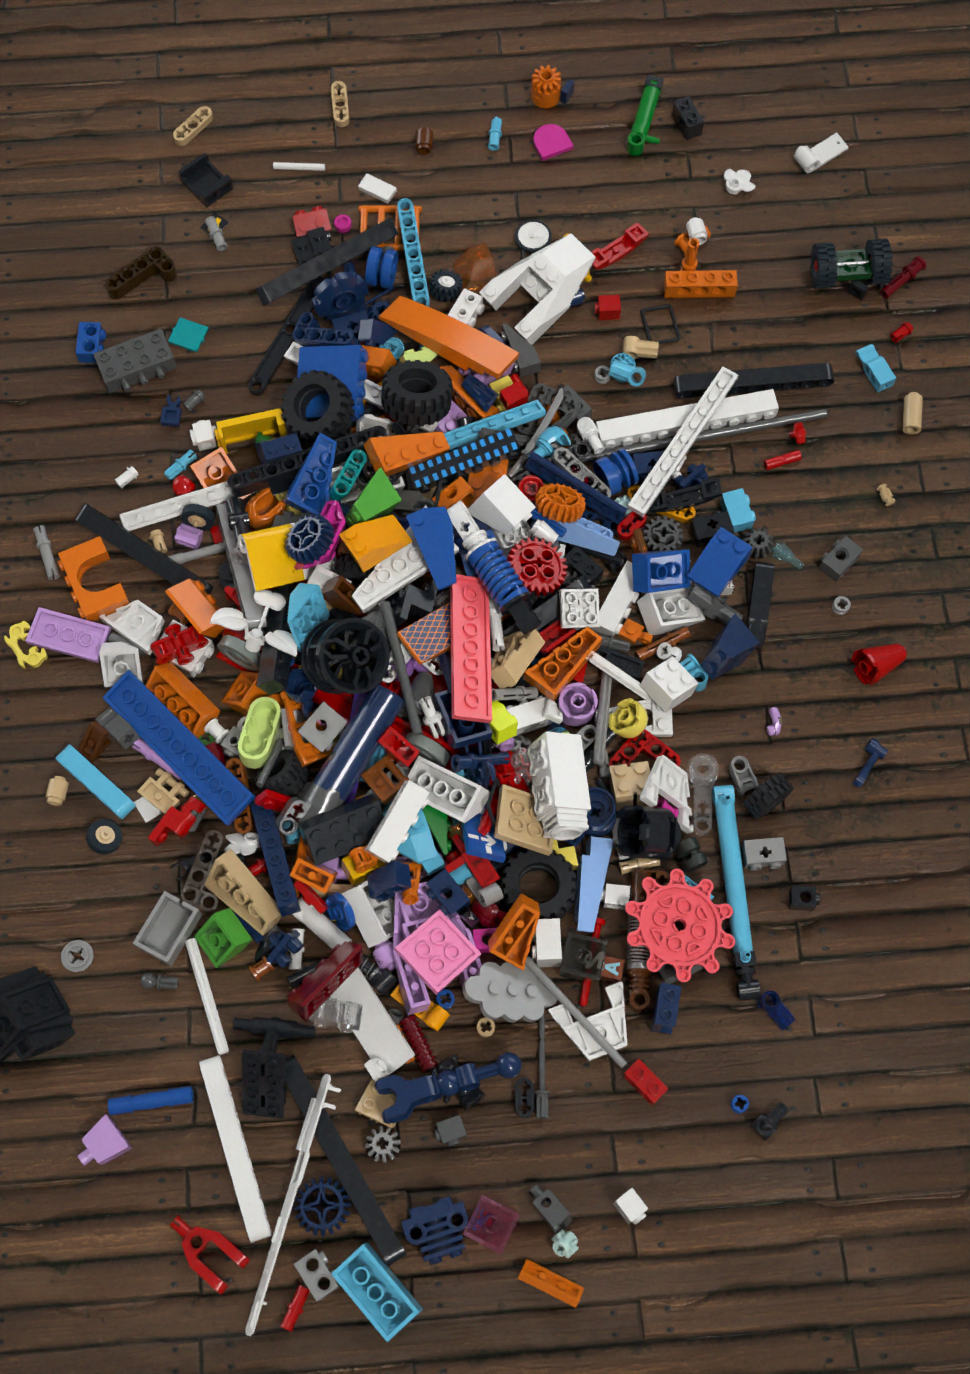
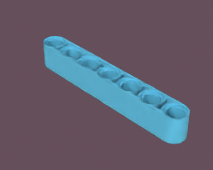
M403 198L398 202L397 208L411 296L413 301L430 307L414 207L410 199ZM418 287L422 288V290H420V291L415 290V289L418 288Z

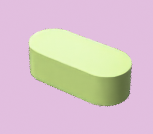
M261 697L250 705L238 741L240 760L248 768L257 769L265 766L275 745L282 718L280 705L273 698Z

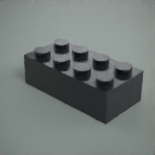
M370 794L299 822L298 826L309 859L315 866L345 855L357 847L367 846L384 815L379 800L373 794Z

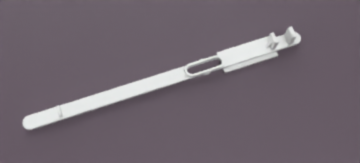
M325 1074L322 1077L317 1097L311 1098L296 1147L300 1152L294 1166V1172L281 1214L276 1223L271 1240L272 1244L246 1325L245 1332L248 1336L254 1333L262 1305L267 1304L264 1302V1297L296 1192L304 1176L310 1155V1146L321 1110L326 1107L334 1110L336 1108L335 1105L324 1102L328 1090L341 1091V1089L330 1084L331 1076L329 1074Z

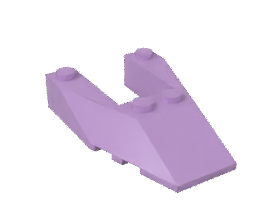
M427 882L419 884V900L413 905L404 904L402 893H395L393 955L407 1015L428 1010L431 1002L423 980L394 949L439 910L438 903L435 900L431 901L425 893ZM441 893V897L447 899L446 896L443 893ZM459 914L452 919L446 915L475 946L471 931L463 924ZM479 958L458 975L461 987H463L464 982L468 978L477 976V972L482 966Z

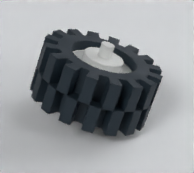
M440 269V273L438 270L435 271L430 282L431 295L435 296L437 300L440 298L442 302L444 299L446 302H449L450 299L455 301V298L458 299L461 294L462 277H459L458 273L455 274L453 270L449 272V269H446V271Z

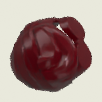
M475 899L471 905V909L479 917L480 921L478 923L484 927L483 929L497 928L507 914L506 911L502 913L495 903L484 908Z

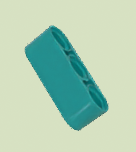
M360 449L354 450L345 461L330 488L329 494L332 500L342 501L351 490L366 463L367 456L364 451ZM353 458L358 459L360 463H356ZM345 473H349L351 478L346 477ZM336 488H340L343 493H339Z

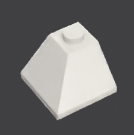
M123 642L102 643L99 654L104 687H112L127 670L132 671L143 682L138 648Z

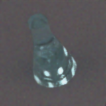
M784 541L781 544L778 542L772 549L773 557L791 563L799 570L804 566V563L795 557Z

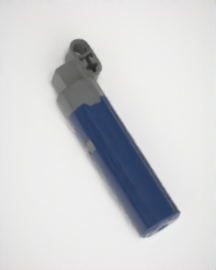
M379 684L367 692L303 799L299 797L290 798L279 814L276 826L283 834L291 835L297 830L299 822L344 804L361 773L377 750L379 744L376 741L387 727L392 725L405 703L404 699ZM294 805H299L300 809H294L293 807ZM290 820L291 825L289 828L283 829V822Z

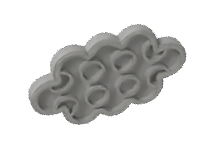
M486 962L479 968L477 976L468 978L462 987L465 998L472 1003L479 1004L480 1010L485 1017L491 1020L503 1017L511 1023L517 1022L521 1018L527 1022H535L544 1014V1008H550L558 1000L526 965L523 971L509 962H505L501 966L494 962Z

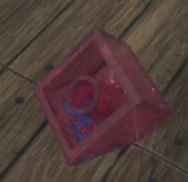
M482 1195L463 1235L502 1256L521 1216L519 1213Z

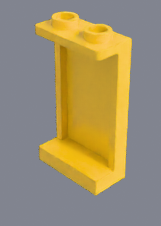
M281 408L216 422L218 429L214 431L219 448L222 447L225 453L228 454L227 444L255 439L258 432H263V435L267 436L280 433V436L287 434L285 421H283L281 416Z

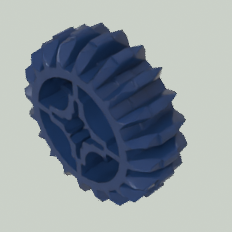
M307 514L305 518L300 517L298 523L294 522L295 525L293 528H289L290 533L286 534L288 539L285 540V549L289 556L296 562L305 565L308 563L313 564L315 560L320 561V557L322 555L325 556V552L330 550L329 546L334 543L332 539L335 537L333 533L334 528L328 519L320 514Z
M323 1177L319 1178V1184L316 1183L315 1179H311L313 1186L310 1187L305 1183L304 1187L307 1191H298L303 1196L302 1199L295 1198V1201L300 1203V1206H294V1210L301 1211V1213L295 1215V1218L300 1219L303 1217L299 1225L302 1227L307 1223L306 1232H309L313 1227V1235L317 1236L319 1230H321L322 1236H326V1229L332 1235L334 1234L333 1226L341 1230V1226L338 1224L339 1221L344 1224L347 1223V1220L342 1218L343 1214L350 1215V1212L346 1211L345 1207H351V1203L344 1202V1200L350 1197L348 1194L342 1196L345 1188L343 1186L338 1190L337 1188L340 1184L338 1181L333 1186L331 1185L332 1178H328L326 1184H324ZM325 1189L336 1193L339 1202H329L326 1198ZM316 1190H319L318 1199L314 1203L306 1204L309 1196ZM322 1199L325 1201V1204L328 1203L329 1205L328 1208H324L323 1214L320 1212V1209L317 1210L316 1208L317 1205H321ZM339 1209L335 1219L326 1224L327 1214L331 1210ZM306 1211H316L319 1215L320 1225L311 1222Z

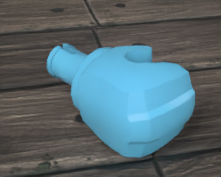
M557 426L549 427L537 438V449L534 452L541 457L550 458L556 450L551 446L552 442L561 446H570L571 441L562 428Z

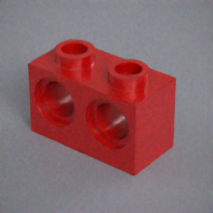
M640 1059L623 1075L630 1085L651 1106L668 1090Z

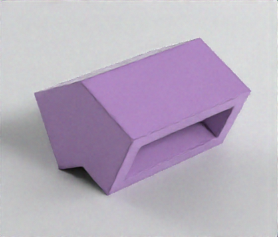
M182 523L177 528V533L174 537L175 542L196 550L202 541L203 530Z

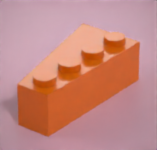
M587 626L561 647L556 648L550 655L538 661L536 665L528 668L524 672L523 679L533 687H536L547 698L555 701L601 646L602 637Z

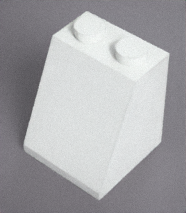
M504 474L468 510L473 517L507 535L511 530L516 532L522 526L521 521L525 523L533 516L530 512L536 507Z

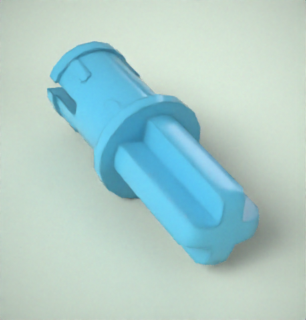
M498 117L492 119L491 130H489L488 149L492 151L499 149V140L502 136V119Z
M189 449L188 452L180 459H176L175 463L164 472L165 476L172 480L180 472L186 471V467L197 459L196 454L192 455L193 451Z

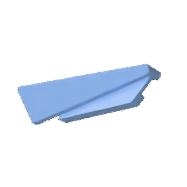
M583 517L578 519L577 522L572 521L571 523L565 522L563 524L557 521V523L567 529L566 534L563 537L558 536L557 540L615 556L620 542L612 538L613 532L610 529ZM533 519L530 528H532L536 522Z

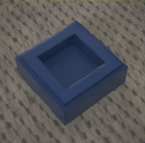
M571 79L566 82L561 90L560 101L564 104L568 102L574 93L575 81Z

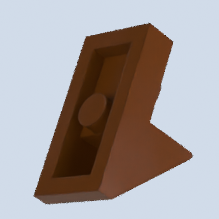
M96 721L91 722L78 752L90 763H93L111 744L112 741L107 738L109 731Z

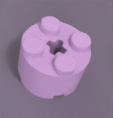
M576 682L567 685L561 692L557 703L559 711L563 715V723L576 727L589 723L595 714L598 699L595 691L584 683Z

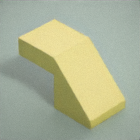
M554 839L553 850H555V854H562L565 857V861L570 862L572 870H577L578 861L575 847L558 848L557 840Z

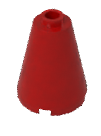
M900 644L858 649L852 654L851 659L852 663L855 662L856 666L853 669L854 673L863 684H870L869 686H872L904 662L907 651Z

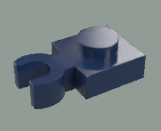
M168 395V407L163 406L161 426L179 427L182 409L179 408L181 406V398L178 396L176 402H171V395Z

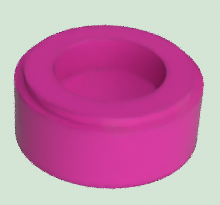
M339 215L334 219L336 231L346 233L351 229L352 223L349 216Z

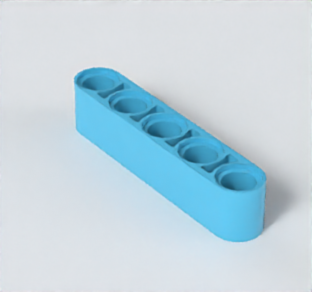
M70 744L55 757L66 770L121 820L136 807V804Z

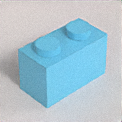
M743 488L722 493L723 495L719 502L723 512L728 511L734 533L752 529L756 517L754 511L750 510L748 494L744 493Z

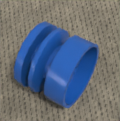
M623 448L618 450L617 453H611L610 459L605 456L593 462L595 475H599L604 479V484L611 490V496L620 492L622 486L627 489L630 485L633 486L639 482L636 466L629 453Z

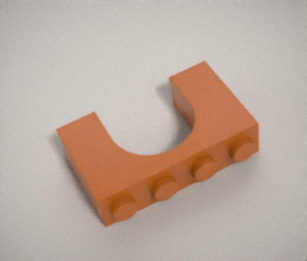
M100 536L58 553L61 560L57 562L61 571H66L67 576L64 578L68 587L72 586L74 590L71 592L74 602H79L80 608L77 609L82 619L86 618V620L94 622L100 619V615L105 614L108 616L115 613L116 608L129 604L121 583L98 592L87 591L81 587L82 576L89 568L110 559Z

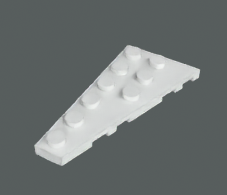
M410 526L406 533L413 542L378 563L368 578L352 594V599L362 613L430 571ZM454 543V555H455L456 553L459 552V548H458L457 545Z

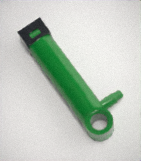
M647 75L644 91L628 136L627 151L633 156L640 155L643 152L645 142L652 144L660 143V139L649 136L648 131L658 99L661 96L664 78Z

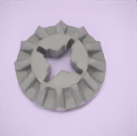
M82 940L69 942L61 953L63 966L75 973L85 971L86 968L91 966L94 958L92 947ZM71 952L77 953V954L80 953V952H82V953H81V956L83 957L84 960H83V961H82V960L80 961V960L77 959L76 962H75V961H74V960H75V957L73 956V954H72Z

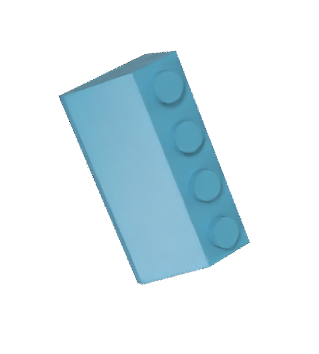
M368 1242L362 1244L331 1273L387 1342L423 1310L421 1305Z

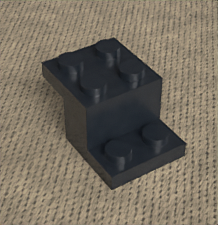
M433 578L425 582L421 588L408 584L403 589H400L395 596H391L388 602L391 604L396 628L404 622L411 625L432 613L438 590Z

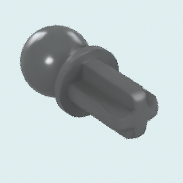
M145 973L141 977V985L146 989L157 986V990L161 988L175 990L178 987L179 981L177 977H167L159 974L157 978L153 973Z

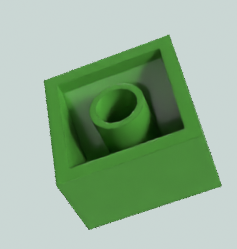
M231 908L214 913L194 936L215 968L220 967L240 953L252 940Z

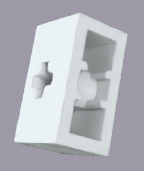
M633 1188L613 1203L628 1225L631 1222L636 1225L647 1216L644 1212L648 1208Z

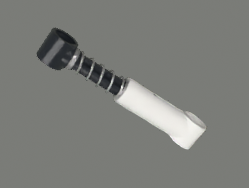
M302 896L299 898L301 911L292 915L301 923H304L332 950L336 945H342L345 941L352 943V939L325 915L320 914L312 904L310 906L303 901ZM363 956V963L359 966L360 971L366 974L372 987L385 996L398 980L387 969L376 967L375 963L372 964L368 960L369 957Z

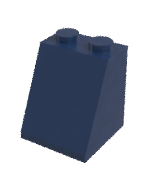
M289 433L254 443L261 465L302 451L296 433Z
M734 614L714 639L700 666L713 680L741 665L760 642L741 619Z

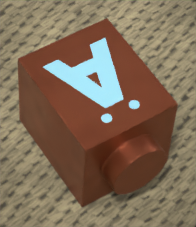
M603 956L601 969H598L599 961L594 965L593 972L597 973L596 979L614 983L621 982L625 960Z

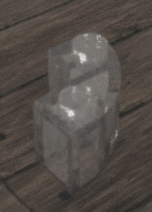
M329 997L310 1016L309 1020L315 1023L316 1027L326 1028L327 1025L339 1028L341 1032L352 1033V1030H359L363 1005L350 1001H337L336 998Z

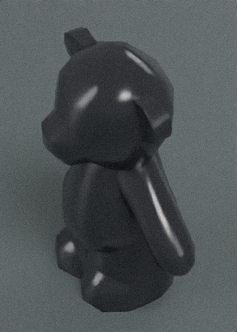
M454 1054L441 1060L431 1074H435L437 1077L444 1070L456 1072L455 1068L459 1067L457 1063L458 1055ZM479 1088L464 1092L460 1089L456 1096L463 1109L468 1111L483 1099L485 1093ZM443 1095V1102L448 1103L451 1096Z

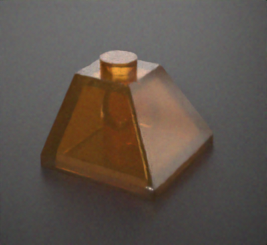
M486 243L469 248L453 263L456 273L459 274V277H462L463 289L465 288L471 292L484 288L497 276L493 258Z

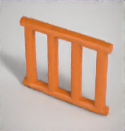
M397 205L358 206V210L361 212L360 233L367 230L368 212L378 213V224L385 221V213H395V228L399 233L395 236V243H382L376 247L392 246L397 251H404L403 244H401L402 236ZM413 206L419 236V216L422 206Z

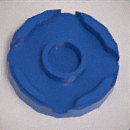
M338 892L328 895L326 903L329 905L327 912L332 921L335 920L337 922L336 926L342 931H348L353 928L356 920L348 900Z

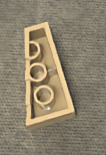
M229 849L215 860L204 886L262 936L278 924L281 918L277 903L232 849Z

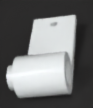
M835 133L811 149L808 146L798 147L794 158L806 173H811L848 150L849 147L838 133Z

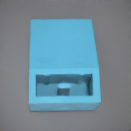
M299 583L290 594L287 622L299 652H301L303 641L308 632L317 624L326 621L330 616L319 585Z

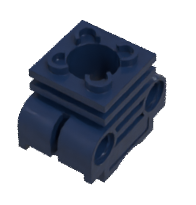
M449 1196L440 1199L431 1206H419L409 1210L411 1219L401 1222L408 1242L413 1246L426 1245V1247L420 1248L422 1254L428 1253L427 1256L423 1257L425 1263L429 1262L430 1265L442 1262L441 1257L450 1255L451 1258L463 1255L462 1251L466 1250L465 1244L459 1245V1242L463 1241L462 1235L456 1236V1234L463 1232L468 1225V1217L463 1201L452 1204ZM459 1215L463 1218L462 1225L454 1226L451 1223L454 1216ZM415 1229L422 1230V1237L418 1240L411 1238V1233Z

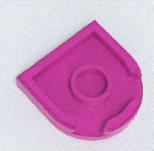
M543 125L534 134V147L542 161L573 150V144L566 131L558 125Z

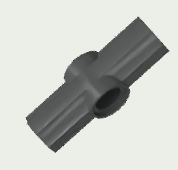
M697 584L687 596L688 600L703 609L706 616L714 620L718 619L725 625L734 614L740 619L743 618L742 614L727 605L724 598L712 595Z

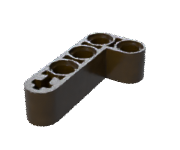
M152 247L106 280L105 286L109 296L116 300L128 294L156 273L165 281H173L177 277V271L173 260L163 249Z
M210 829L205 834L181 891V898L184 902L208 912L216 909L218 905L217 896L203 889L223 841V836L217 829ZM214 833L217 834L219 841H214L212 848H216L215 851L204 847L205 844L209 846L211 840L208 836H213ZM209 852L212 855L209 862L201 861V853ZM196 870H200L204 874L203 879L200 881H196L192 877L193 872ZM193 889L196 892V896L193 899H187L184 896L186 890ZM208 896L215 900L214 904L210 907L203 904L204 898Z

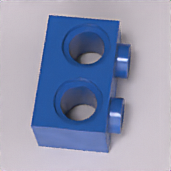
M79 322L76 356L79 363H97L93 353L104 350L103 340H106V330L102 328L101 322Z

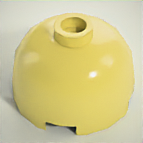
M632 698L624 699L617 704L619 707L615 710L614 714L610 713L609 728L623 738H635L647 726V711L638 701Z

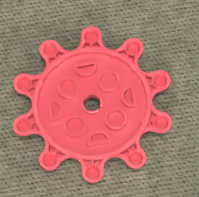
M673 869L671 871L670 882L665 886L659 885L651 877L644 878L642 888L646 892V900L642 903L629 901L625 906L626 913L635 917L639 922L638 929L627 935L628 944L633 947L643 945L649 949L650 957L646 962L649 971L657 972L664 964H670L676 971V978L683 983L690 980L691 968L694 965H701L708 973H716L719 970V963L714 956L715 949L719 947L731 949L735 945V938L724 932L721 927L722 921L732 916V907L726 903L716 905L711 901L710 894L714 888L711 880L702 879L697 886H689L685 881L683 871L680 869ZM675 921H681L684 924V930L678 931L674 924Z

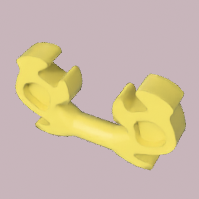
M26 621L12 625L9 630L10 639L4 636V640L15 653L17 661L22 668H26L25 663L37 668L43 661L48 659V654L44 648L38 653L37 646L30 648L28 655L22 652L18 645V640L25 641L28 635L25 631L31 628Z

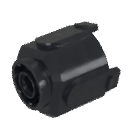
M634 805L633 807L624 806L616 813V816L620 817L617 829L619 844H615L613 848L621 856L637 859L664 860L672 855L680 843V825L674 814L667 808Z

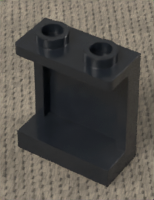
M206 153L196 157L194 161L183 166L178 172L183 185L206 208L233 190L231 178L228 175L223 176L209 161Z

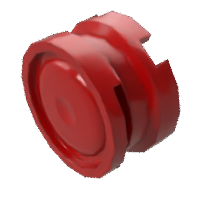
M529 475L522 478L517 488L531 502H535L536 494L544 484L537 476Z

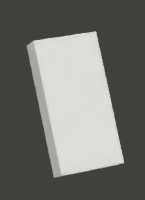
M366 174L358 185V190L387 204L397 192L396 187L369 174Z

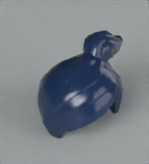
M292 669L289 673L288 686L284 689L285 693L292 701L302 703L303 715L305 718H309V714L314 707L312 698L318 689L309 682L303 669Z

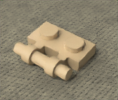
M159 768L155 774L160 778L155 781L149 777L137 792L165 815L171 806L176 808L180 804V800L176 796L181 794L185 798L188 796L189 791L183 783L174 780L168 771L165 772ZM167 783L172 789L169 792L162 786Z

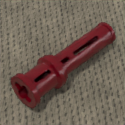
M915 256L909 265L903 267L902 272L880 290L881 296L888 299L904 283L914 279L919 271L926 269L927 265L924 259L920 256Z

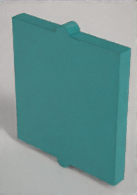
M180 317L175 328H172L173 332L168 343L197 353L202 342L205 341L204 338L209 328Z

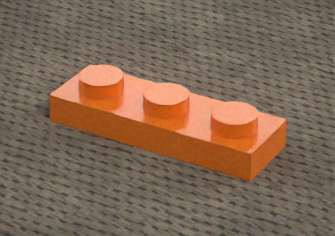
M526 1259L518 1276V1279L575 1308L584 1291L582 1286Z

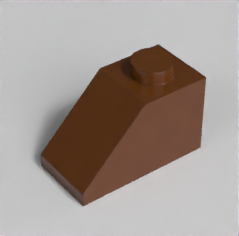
M342 575L327 581L322 594L330 605L357 615L362 613L352 599V594L357 589Z

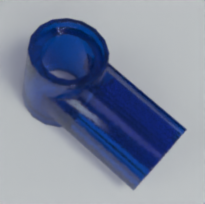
M770 990L760 995V999H758L759 1007L766 1011L781 1031L796 1020L781 1002L778 993ZM765 996L772 998V1006L765 1003Z

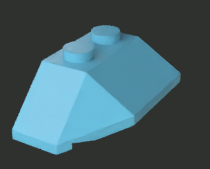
M394 798L390 801V803H389V804L387 805V807L384 809V811H383V815H384V816H385L387 810L389 809L390 805L392 804ZM422 808L417 814L419 815L417 822L414 826L411 825L407 831L409 833L408 838L403 844L400 843L397 849L399 854L412 859L417 864L438 858Z

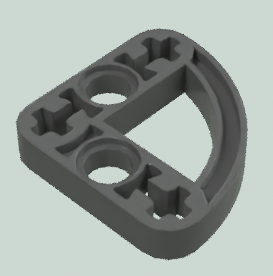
M542 383L536 384L528 397V403L535 401L534 398L541 401L540 403L543 407L546 404L551 406L553 403L552 399L557 395L558 390ZM543 390L544 394H539L538 391ZM563 393V400L558 410L566 414L558 422L547 428L553 426L560 427L563 430L567 428L580 412V402ZM565 401L569 404L575 405V408L570 409L568 406L564 405ZM539 418L527 422L528 428H524L522 425L516 426V428L521 433L533 437L538 429L535 426Z

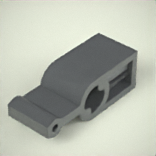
M111 707L107 708L95 719L102 727L109 731V735L125 750L140 738L134 728Z

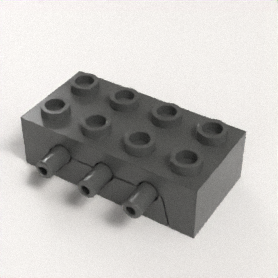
M162 329L93 353L109 394L118 391V389H124L125 392L131 390V385L139 382L141 385H146L148 383L147 379L155 376L163 379L165 377L164 373L177 369Z

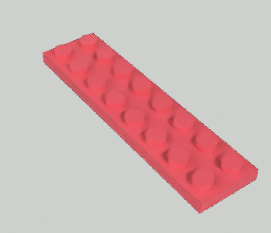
M456 574L457 583L450 586L452 719L490 723L492 721L489 593L486 590L487 587H484L483 581L479 578Z

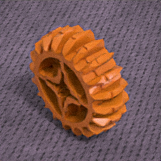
M544 484L543 487H540L535 497V507L539 513H543V517H548L549 520H555L556 522L560 521L563 524L565 522H577L585 510L586 503L582 494L577 493V489H572L571 486L567 487L565 484Z

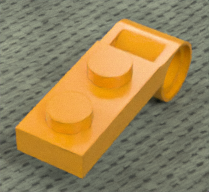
M398 985L390 996L405 1007L400 985ZM430 1000L431 1004L428 1010L415 1013L414 1015L438 1032L450 1014Z

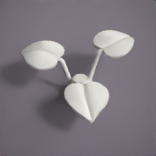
M260 590L254 593L253 598L255 602L266 607L258 629H252L250 632L248 630V621L243 618V613L239 610L226 607L221 608L211 618L210 624H218L232 630H243L245 628V648L250 652H259L261 645L263 646L266 641L269 645L295 657L297 655V644L291 633L276 630L274 633L268 632L264 637L261 631L268 609L280 611L285 607L286 600L279 593L269 590Z

